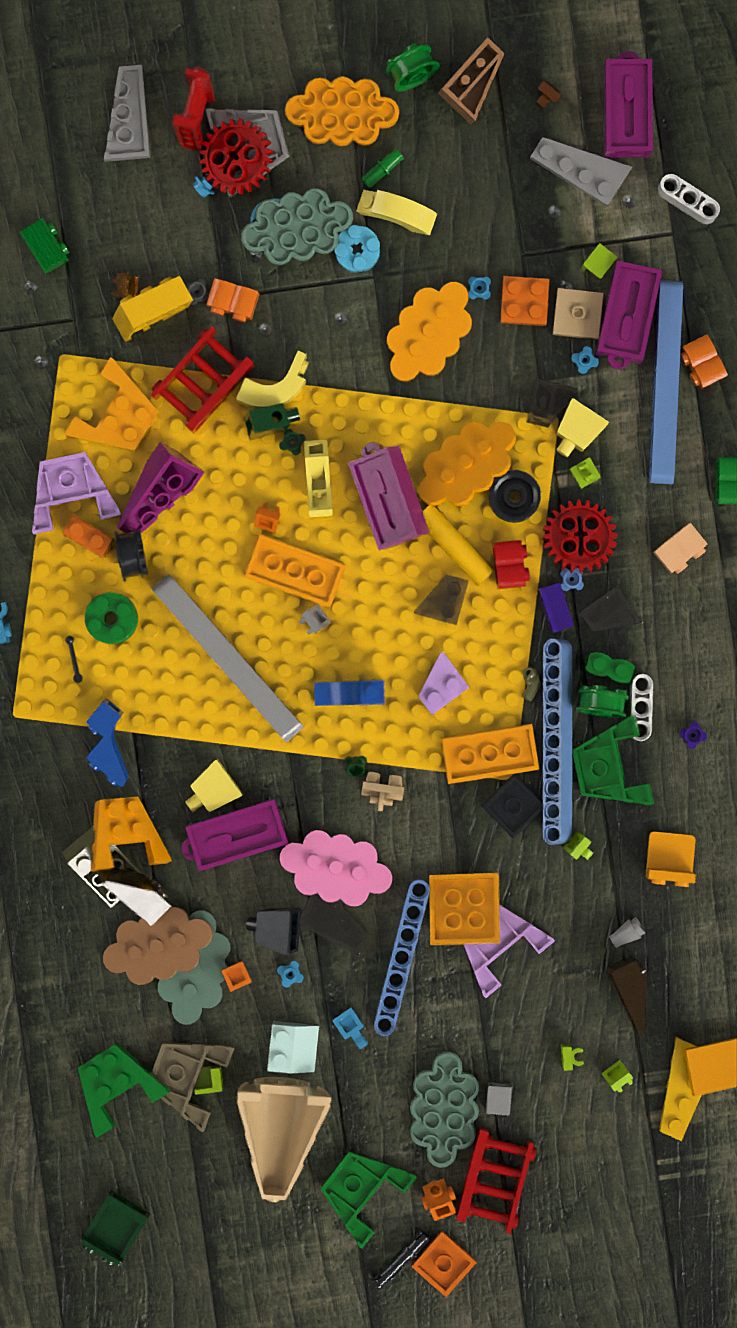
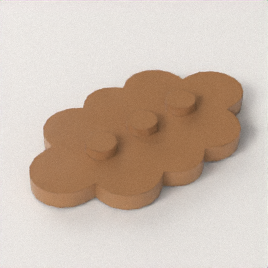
M179 907L169 908L152 926L142 917L139 921H126L117 930V943L108 946L104 951L103 963L110 972H126L129 980L137 985L148 984L154 978L167 980L172 978L177 971H191L199 964V949L211 943L214 936L213 928L206 920H190L188 913Z

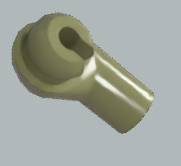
M527 667L523 671L527 688L521 697L532 702L541 687V680L535 668Z

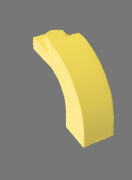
M298 351L288 374L277 384L261 385L245 378L237 395V402L250 408L259 409L281 403L285 405L292 401L306 384V379L299 377V375H304L309 364L306 361L307 355Z

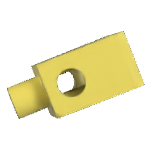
M572 398L556 432V435L563 439L556 450L565 457L570 455L574 447L583 452L609 422Z
M217 759L191 784L190 787L195 794L185 802L192 812H195L203 805L211 812L241 797L243 793Z

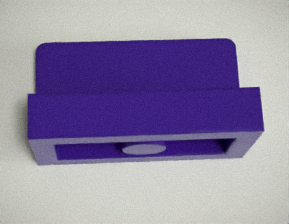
M557 583L539 588L538 593L551 633L573 627L574 625L561 584Z

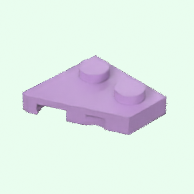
M442 652L439 654L418 697L433 715L468 689L469 686Z

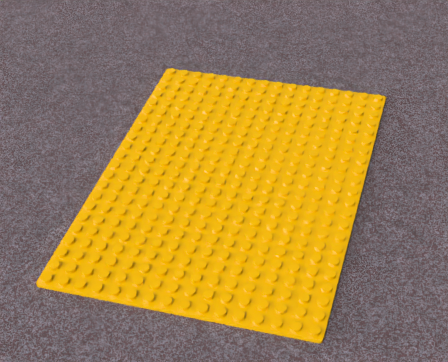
M62 354L59 357L46 460L86 452L122 515L147 460L160 442L177 450L205 473L190 493L186 496L184 494L173 502L175 505L171 509L166 508L157 516V520L141 533L148 575H144V578H141L140 575L128 577L123 582L116 551V541L107 557L102 559L63 536L65 527L71 517L75 515L115 539L114 531H117L118 534L125 533L117 528L122 516L101 520L96 497L50 506L54 531L36 534L13 708L14 717L88 727L89 725L86 721L107 698L124 712L115 726L117 731L345 759L348 756H364L367 758L368 763L446 772L441 738L521 726L524 698L521 696L526 686L523 671L528 667L544 543L542 537L545 535L543 528L546 526L557 440L556 432L559 424L557 417L305 385L292 401L284 405L285 410L297 407L300 415V420L289 423L290 426L287 429H292L297 434H303L306 438L305 441L327 439L333 516L309 517L304 443L300 447L301 453L293 455L292 452L288 450L283 451L279 447V443L283 441L285 436L284 431L250 441L244 417L248 411L255 409L240 404L236 400L245 378L196 433L193 434L185 426L188 423L185 416L162 396L157 401L151 396L153 393L151 389L159 380L163 381L174 368L116 361L159 411L135 452L101 443L71 438L64 434L74 417L96 428L120 387L100 376L108 360ZM192 370L182 371L207 394L211 393L213 395L218 389L217 383L206 373ZM247 378L261 385L279 383L278 381ZM175 379L167 388L192 411L198 412L203 406L201 404L202 401L178 379ZM272 417L275 422H278L277 418ZM470 422H480L487 428L496 422L510 424L516 433V441L513 447L507 451L511 458V466L508 471H524L537 481L541 491V500L535 513L527 520L518 523H510L500 519L490 507V488L484 492H475L472 500L462 506L452 505L448 500L434 506L494 569L492 544L521 540L522 545L526 544L527 558L523 560L524 568H529L530 581H526V586L497 589L494 571L477 586L429 534L392 548L378 550L348 463L361 458L363 447L369 443H380L384 448L400 446L423 511L429 505L420 498L418 487L420 482L427 476L423 466L425 458L430 453L441 450L442 443L446 438L460 435L462 428ZM518 491L509 492L508 497L510 501L517 503L521 500V495ZM265 502L268 503L267 509L275 511L276 506L280 508L279 513L281 515L276 533L254 527L257 509L259 506L262 507ZM259 533L346 564L331 608L318 604L331 623L317 633L307 634V631L311 628L307 622L299 623L303 618L302 614L317 603L244 577ZM168 573L304 726L288 742L276 732L153 592L151 588ZM100 594H120L128 598L136 607L138 625L134 634L128 640L119 644H107L96 640L88 632L85 625V612L89 603ZM110 612L106 616V621L109 625H113L117 621V615L114 612ZM67 636L74 638L73 647L79 674L83 676V680L80 683H76L73 680L75 673L69 646L65 642ZM443 652L469 688L432 715L418 696L439 654ZM384 680V704L315 706L314 683ZM513 774L490 778L508 780Z

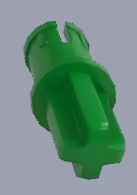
M394 148L381 161L377 160L376 165L362 177L365 185L371 188L385 175H390L389 171L400 161L404 160L401 153Z

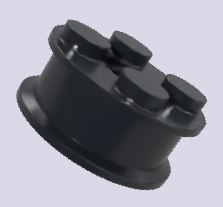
M520 470L507 471L506 474L497 477L489 492V503L494 514L510 523H518L530 518L537 510L541 500V491L537 481L530 474ZM518 491L521 495V500L517 503L510 501L508 497L509 492Z
M133 528L132 532L118 534L117 531H114L116 551L123 582L128 577L140 575L141 578H144V575H148L140 530L135 531V528Z

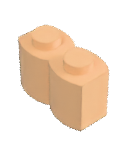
M688 523L653 553L669 573L675 571L678 574L688 566L686 562L691 557L697 559L706 552L704 547L707 545V542L694 526Z

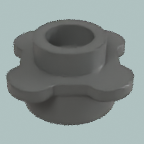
M199 279L197 282L185 285L193 299L191 305H196L202 300L208 301L210 293L206 290L205 280Z

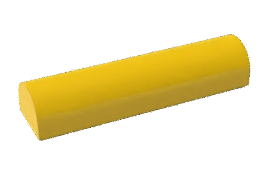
M429 505L422 511L430 532L428 534L477 586L495 571L435 506Z

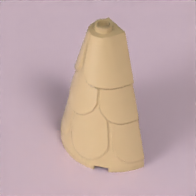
M287 1077L256 1078L253 1084L249 1085V1082H245L239 1087L237 1103L244 1124L245 1137L252 1156L251 1164L261 1197L270 1202H277L279 1200H286L304 1166L303 1161L316 1139L315 1136L330 1108L331 1095L320 1086H317V1089L312 1088L310 1082Z

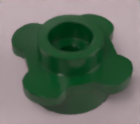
M292 429L285 430L283 441L279 443L280 449L283 451L288 450L293 455H299L301 453L300 447L306 440L305 436L293 432Z
M348 756L344 759V763L347 764L345 772L349 776L358 778L368 772L366 757Z

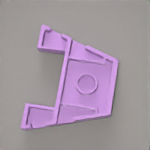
M86 452L40 462L34 524L32 526V533L34 535L54 531L50 506L96 497L101 520L122 516L121 511Z
M501 905V943L464 944L485 998L501 986V983L487 968V965L522 936L529 941L538 954L555 941L551 936Z

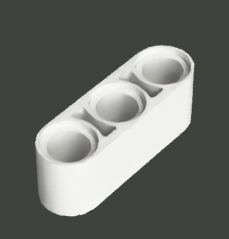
M668 174L659 183V195L703 224H710L720 212L719 204L680 177ZM664 183H672L675 190L667 191L664 188ZM691 195L694 198V203H686L683 196ZM710 207L713 210V216H706L703 213V208Z
M645 674L634 676L631 679L629 688V717L636 715L637 723L642 724L646 730L642 737H631L637 741H645L650 737L652 731L653 681ZM639 678H643L647 682V687L644 691H639L636 688V681ZM638 701H643L646 705V711L643 714H638L635 711V704Z

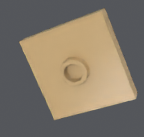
M558 288L553 335L598 340L603 293Z

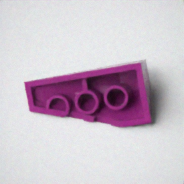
M160 442L147 460L117 528L125 533L132 532L133 528H135V531L140 530L142 533L157 520V516L166 508L171 509L175 505L173 503L183 494L186 496L190 493L205 472L177 450Z

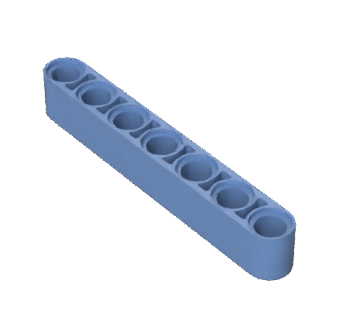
M420 878L411 881L408 887L374 1020V1028L382 1036L390 1035L395 1029L430 889L428 883ZM418 883L423 884L426 888L424 894L420 896L415 895L412 891L413 886ZM410 906H416L420 909L417 917L411 918L407 915V909ZM406 928L414 931V936L410 940H404L401 937V932ZM399 951H405L408 954V959L403 963L395 959V955ZM394 973L400 974L403 978L402 982L398 985L392 984L389 980L390 976ZM387 996H393L397 999V1003L393 1007H387L384 1004V999ZM383 1018L389 1019L391 1022V1026L386 1030L378 1026V1022Z

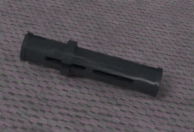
M420 1229L408 1243H404L401 1246L402 1249L372 1278V1281L376 1282V1286L383 1290L411 1259L417 1257V1253L431 1240L430 1237Z

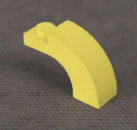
M363 190L356 210L361 215L385 219L399 224L411 232L430 235L437 213L417 202L377 190V192Z
M327 439L304 441L309 517L333 516Z

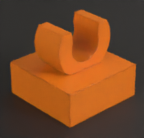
M265 502L262 507L259 506L257 509L254 527L276 533L281 515L279 513L280 508L276 506L275 511L267 509L268 503Z
M243 960L221 970L230 992L252 983Z

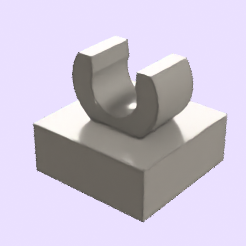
M318 604L302 614L303 618L299 621L300 624L307 622L311 627L307 634L317 633L331 623Z

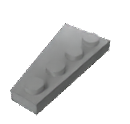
M142 65L121 66L118 70L111 123L104 155L105 162L150 158Z
M544 137L530 157L531 160L606 207L632 169L631 166Z

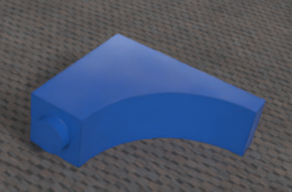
M384 680L314 683L315 706L384 704Z

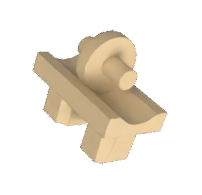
M368 772L366 781L363 782L361 795L370 796V803L379 804L378 811H383V805L392 806L393 800L402 801L404 787H402L401 776L390 775L388 785L379 784V773Z

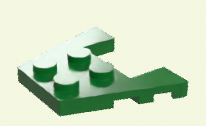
M636 715L626 718L624 721L572 750L581 796L613 799L644 805L654 804L650 783L626 787L617 740L640 736Z
M118 1043L78 1067L96 1138L116 1126L105 1109L104 1104L137 1083H140L152 1103L171 1091L166 1084L163 1085L156 1078L157 1076L151 1071L148 1072L139 1064L135 1057Z
M348 1151L320 1189L336 1213H338L358 1246L362 1249L375 1233V1230L357 1217L359 1212L385 1179L405 1194L417 1178V1175L367 1156Z

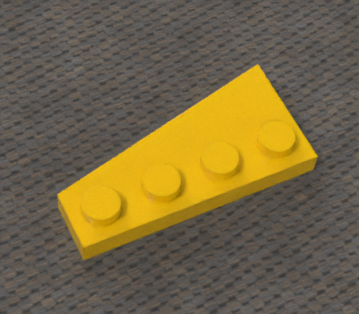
M675 1036L674 1051L671 1058V1068L659 1131L682 1141L702 1095L692 1096L684 1049L697 1046Z

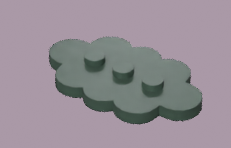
M318 188L309 189L302 196L295 192H288L281 197L279 202L268 199L258 205L255 212L256 221L247 224L243 228L241 242L248 251H264L267 260L275 265H284L291 258L298 261H307L315 252L328 254L337 247L339 241L338 233L346 230L351 225L353 212L344 202L336 201L330 203L328 195Z
M206 910L195 911L189 916L190 920H206L213 928L214 936L211 943L199 949V964L191 971H177L172 978L159 980L158 982L159 995L164 1000L173 1003L172 1014L174 1019L184 1025L196 1022L202 1013V1008L216 1006L223 996V989L220 983L225 978L221 970L228 967L225 959L230 953L231 944L224 934L216 932V919Z
M442 1051L434 1058L432 1069L422 1070L415 1076L413 1086L417 1095L410 1103V1112L415 1118L410 1127L411 1138L416 1144L427 1147V1158L430 1163L440 1168L447 1167L453 1163L456 1158L457 1149H466L472 1145L476 1136L472 1123L479 1115V1107L474 1100L479 1091L477 1079L471 1073L462 1071V1061L456 1053Z

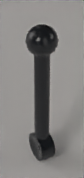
M67 636L65 642L69 646L75 673L73 680L76 683H80L83 680V676L79 674L73 647L74 638Z

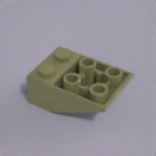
M92 826L63 851V855L70 867L110 907H113L121 899L103 885L96 871L91 872V863L94 859L92 844L95 843V831H93ZM119 845L109 846L114 868L143 874Z

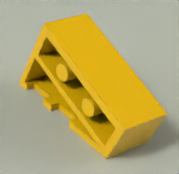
M180 276L174 279L167 277L159 283V286L154 288L148 286L140 291V295L135 297L129 295L120 301V305L112 319L125 342L132 339L131 335L141 329L145 332L150 329L149 325L160 320L164 321L189 307L193 299Z

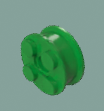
M417 43L411 44L405 49V52L399 56L392 57L386 62V74L393 77L395 81L394 89L396 91L402 92L417 87L430 79L438 71L440 64L438 61H433L429 45L418 46Z
M103 593L95 597L87 606L85 625L88 632L96 640L107 644H119L128 640L134 634L138 625V613L134 604L125 596L117 593ZM110 612H114L117 615V621L113 625H109L106 621V616Z
M593 685V687L582 686V689L578 690V693L581 694L580 707H576L577 712L610 718H626V714L623 711L625 700H629L627 691L618 689L610 691L607 690V687Z

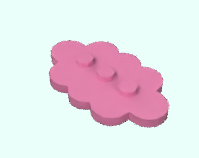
M315 830L305 837L303 844H288L280 853L281 866L286 871L295 874L294 883L296 889L304 895L318 893L320 898L326 902L333 903L341 899L346 905L356 907L362 905L367 900L369 893L381 894L388 890L392 883L391 871L386 866L377 863V851L374 846L368 842L354 844L350 837L343 834L331 838L326 832Z

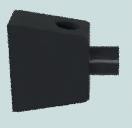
M267 908L258 911L257 918L249 917L247 919L246 929L256 932L255 942L257 945L284 955L292 954L298 951L301 908Z

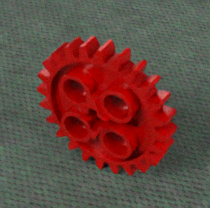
M239 118L236 124L235 120L230 119L229 126L222 121L221 129L213 127L214 135L206 134L210 141L202 142L207 148L200 151L205 156V159L200 160V163L206 165L202 172L209 174L206 180L209 182L214 181L213 187H220V191L224 193L228 190L231 195H234L237 189L238 194L243 195L244 188L252 192V185L260 187L259 179L267 180L263 173L264 171L271 172L266 166L274 162L268 158V155H271L274 151L267 148L271 141L264 140L267 134L260 132L261 127L258 125L253 127V123L249 120L245 124L244 120ZM238 135L239 139L237 144L232 146V138ZM252 149H255V150H256V155H255V157H254L253 159L249 160V158H248L249 152H250ZM236 153L239 156L238 160L234 157ZM224 154V162L218 165V157ZM238 168H242V175L236 179L235 171Z
M578 499L576 506H573L572 502L568 501L567 508L562 504L559 506L560 513L555 510L552 511L553 518L548 517L546 520L550 526H544L543 531L548 534L543 535L542 540L549 541L544 545V549H551L548 553V558L556 557L554 565L561 562L563 563L561 570L569 566L570 573H573L574 569L578 568L579 573L582 574L584 568L591 573L593 565L599 570L601 567L600 561L605 564L608 562L607 556H612L614 553L610 548H616L617 545L612 540L616 539L618 534L611 532L615 530L616 524L609 525L612 516L604 517L606 509L600 512L597 511L598 504L591 508L589 500H587L585 506H582L580 499ZM577 518H581V537H584L581 543L583 556L578 554ZM589 521L594 522L597 528L590 530L585 526V523ZM564 522H570L572 523L574 528L572 530H566L563 528L562 524ZM571 544L575 551L566 552L563 546ZM594 544L598 550L590 552L587 550L586 545Z

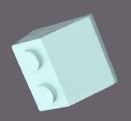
M273 1021L268 1071L283 1073L314 1072L319 1025Z

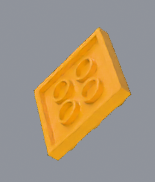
M499 873L429 875L430 945L501 943Z

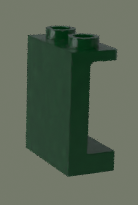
M110 1190L80 1243L83 1244V1248L89 1253L95 1254L96 1252L103 1256L102 1259L109 1265L114 1266L116 1264L120 1266L149 1218L150 1213Z

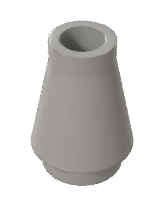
M636 917L632 920L629 918L609 937L617 948L642 938L641 935L645 934V930Z

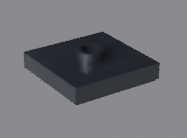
M515 774L481 805L513 839L543 811V803Z

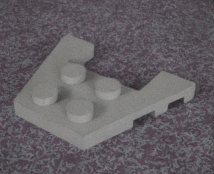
M206 109L212 131H214V126L221 129L222 121L229 126L230 119L235 120L237 124L239 118L243 119L245 124L249 120L253 123V127L255 125L261 127L260 132L267 134L264 140L271 141L267 148L274 151V153L268 155V158L274 161L266 166L270 170L290 157L279 114L276 110ZM252 149V150L249 152V154H248L249 160H251V159H253V158L255 157V155H256V150H255V149ZM242 170L235 172L236 179L242 175Z

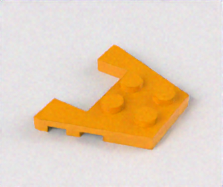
M110 357L100 376L120 387L96 428L74 417L64 434L71 438L136 452L159 411L116 361Z
M139 797L105 799L95 802L93 824L95 843L92 844L94 859L91 863V872L110 870L114 867L109 848L111 845L144 842L149 865L166 864L172 861Z

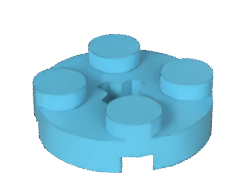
M352 225L338 235L339 241L335 248V255L341 267L349 272H362L371 269L376 264L380 255V243L373 231L364 226ZM361 244L363 253L353 254L352 245Z

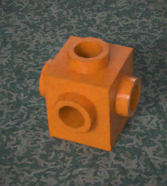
M444 1178L422 1186L425 1196L421 1197L425 1210L430 1209L434 1221L456 1213L452 1201L456 1199L452 1186L447 1187Z

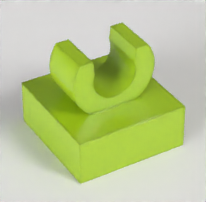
M590 457L569 469L580 489L601 478Z
M578 831L575 832L570 841L563 847L576 860L580 855L588 860L593 854L587 848L591 841Z
M561 1044V1060L564 1071L573 1070V1064L576 1066L584 1064L583 1060L574 1059L576 1053L583 1052L581 1047L572 1049L570 1044Z
M621 1060L601 1073L614 1091L622 1092L621 1087L627 1082L629 1085H632L631 1079L633 1077Z

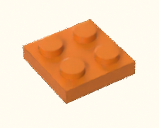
M503 276L500 323L546 326L549 279Z
M441 1230L411 1264V1267L447 1297L477 1261Z

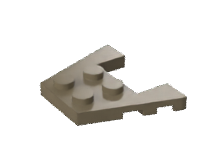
M163 1042L152 1073L157 1076L156 1078L163 1085L166 1084L171 1089L161 1099L180 1112V1115L186 1120L192 1122L199 1131L204 1132L212 1111L190 1103V1099L205 1059L227 1068L235 1046Z

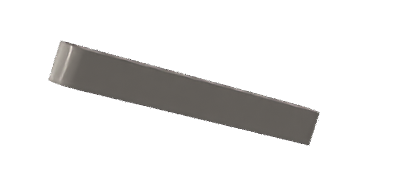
M169 573L151 588L286 742L304 728Z

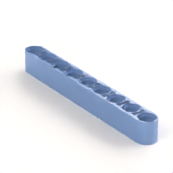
M660 280L657 294L649 483H674L683 281Z
M549 639L543 647V838L548 844L557 845L569 842L572 837V645L564 639ZM557 645H559L560 648L558 654L556 652ZM557 668H559L560 672L558 677L556 675ZM557 691L559 692V695H560L558 700H557V698H556V693H557ZM557 714L559 715V718H560L558 723H557V721H556V716H557ZM557 737L559 738V745H558V746H557V744H556V739H557ZM557 760H558V762H559V768H558V769L556 768V761H557ZM557 783L559 785V792L556 791ZM557 806L559 808V815L556 814ZM556 830L559 831V838L556 837Z

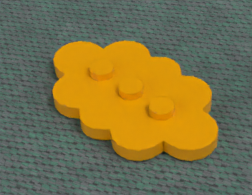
M342 76L334 79L332 82L324 78H314L309 81L305 88V95H295L287 101L285 114L288 121L293 125L304 126L305 136L310 142L324 144L330 140L336 146L342 147L347 146L352 141L359 145H370L375 142L379 135V128H389L397 122L399 107L391 98L380 97V89L374 81L361 79L354 83L348 77Z
M449 282L440 291L433 288L420 289L415 294L413 306L406 307L401 311L399 325L393 327L387 335L388 348L395 354L390 362V370L397 380H413L419 372L427 376L439 374L445 366V358L457 353L460 346L459 338L466 336L472 326L470 314L464 310L468 302V292L462 284Z
M470 422L462 428L460 435L446 438L442 443L441 450L430 453L424 460L423 466L427 476L420 482L418 487V494L422 501L427 505L434 506L448 500L452 505L462 506L472 500L475 492L488 490L493 483L494 477H500L510 469L511 458L507 451L513 447L516 441V433L512 426L506 422H496L487 428L480 422Z

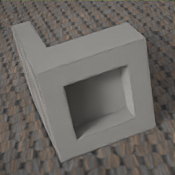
M487 1082L486 1114H510L511 1084Z

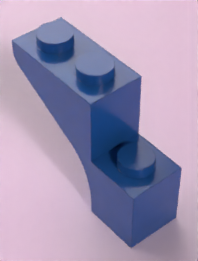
M106 698L86 721L89 725L88 729L97 736H103L86 759L89 760L88 764L94 770H101L106 774V779L112 785H119L122 788L128 780L129 774L115 741L114 730L124 712Z

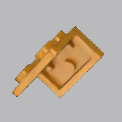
M651 832L649 834L645 877L652 879L651 883L665 885L666 881H675V886L688 887L689 883H695L696 874L693 873L695 837L685 834Z

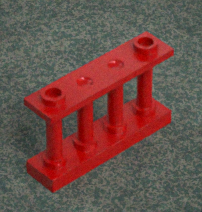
M193 68V70L186 69L185 72L190 89L185 111L181 116L174 115L172 124L180 147L200 152L204 148L200 125L206 102L215 104L216 99L210 75L206 74L207 72L203 69Z
M213 326L209 330L205 328L197 337L199 341L163 381H157L151 389L153 391L151 396L155 401L162 396L187 418L186 421L188 423L185 426L193 434L196 433L255 366L254 362L248 357L244 360H238L214 338L217 331ZM207 344L232 366L233 372L228 378L219 374L198 355ZM191 361L217 383L218 389L213 395L211 393L207 394L182 372ZM175 379H178L202 401L201 404L203 406L198 412L189 409L167 389Z
M479 1126L456 1211V1220L466 1222L467 1216H479L505 1223V1232L511 1234L512 1228L516 1229L519 1219L516 1211L529 1161H534L537 1148L533 1147L534 1143L531 1139L527 1140L526 1147L493 1139L491 1135H488V1128ZM490 1147L523 1156L520 1170L486 1161V1158H483L484 1150ZM486 1170L517 1178L514 1192L480 1183V1180H477L478 1172ZM479 1192L511 1201L509 1213L504 1214L474 1206V1203L471 1202L472 1195Z

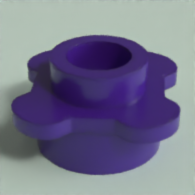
M695 721L691 722L689 727L681 729L679 732V736L684 738L687 742V747L690 749H694L696 744L705 741L707 738V734L699 728V723Z

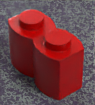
M521 540L493 543L497 589L526 586V581H530L529 568H524L523 560L527 558L526 544L522 545Z

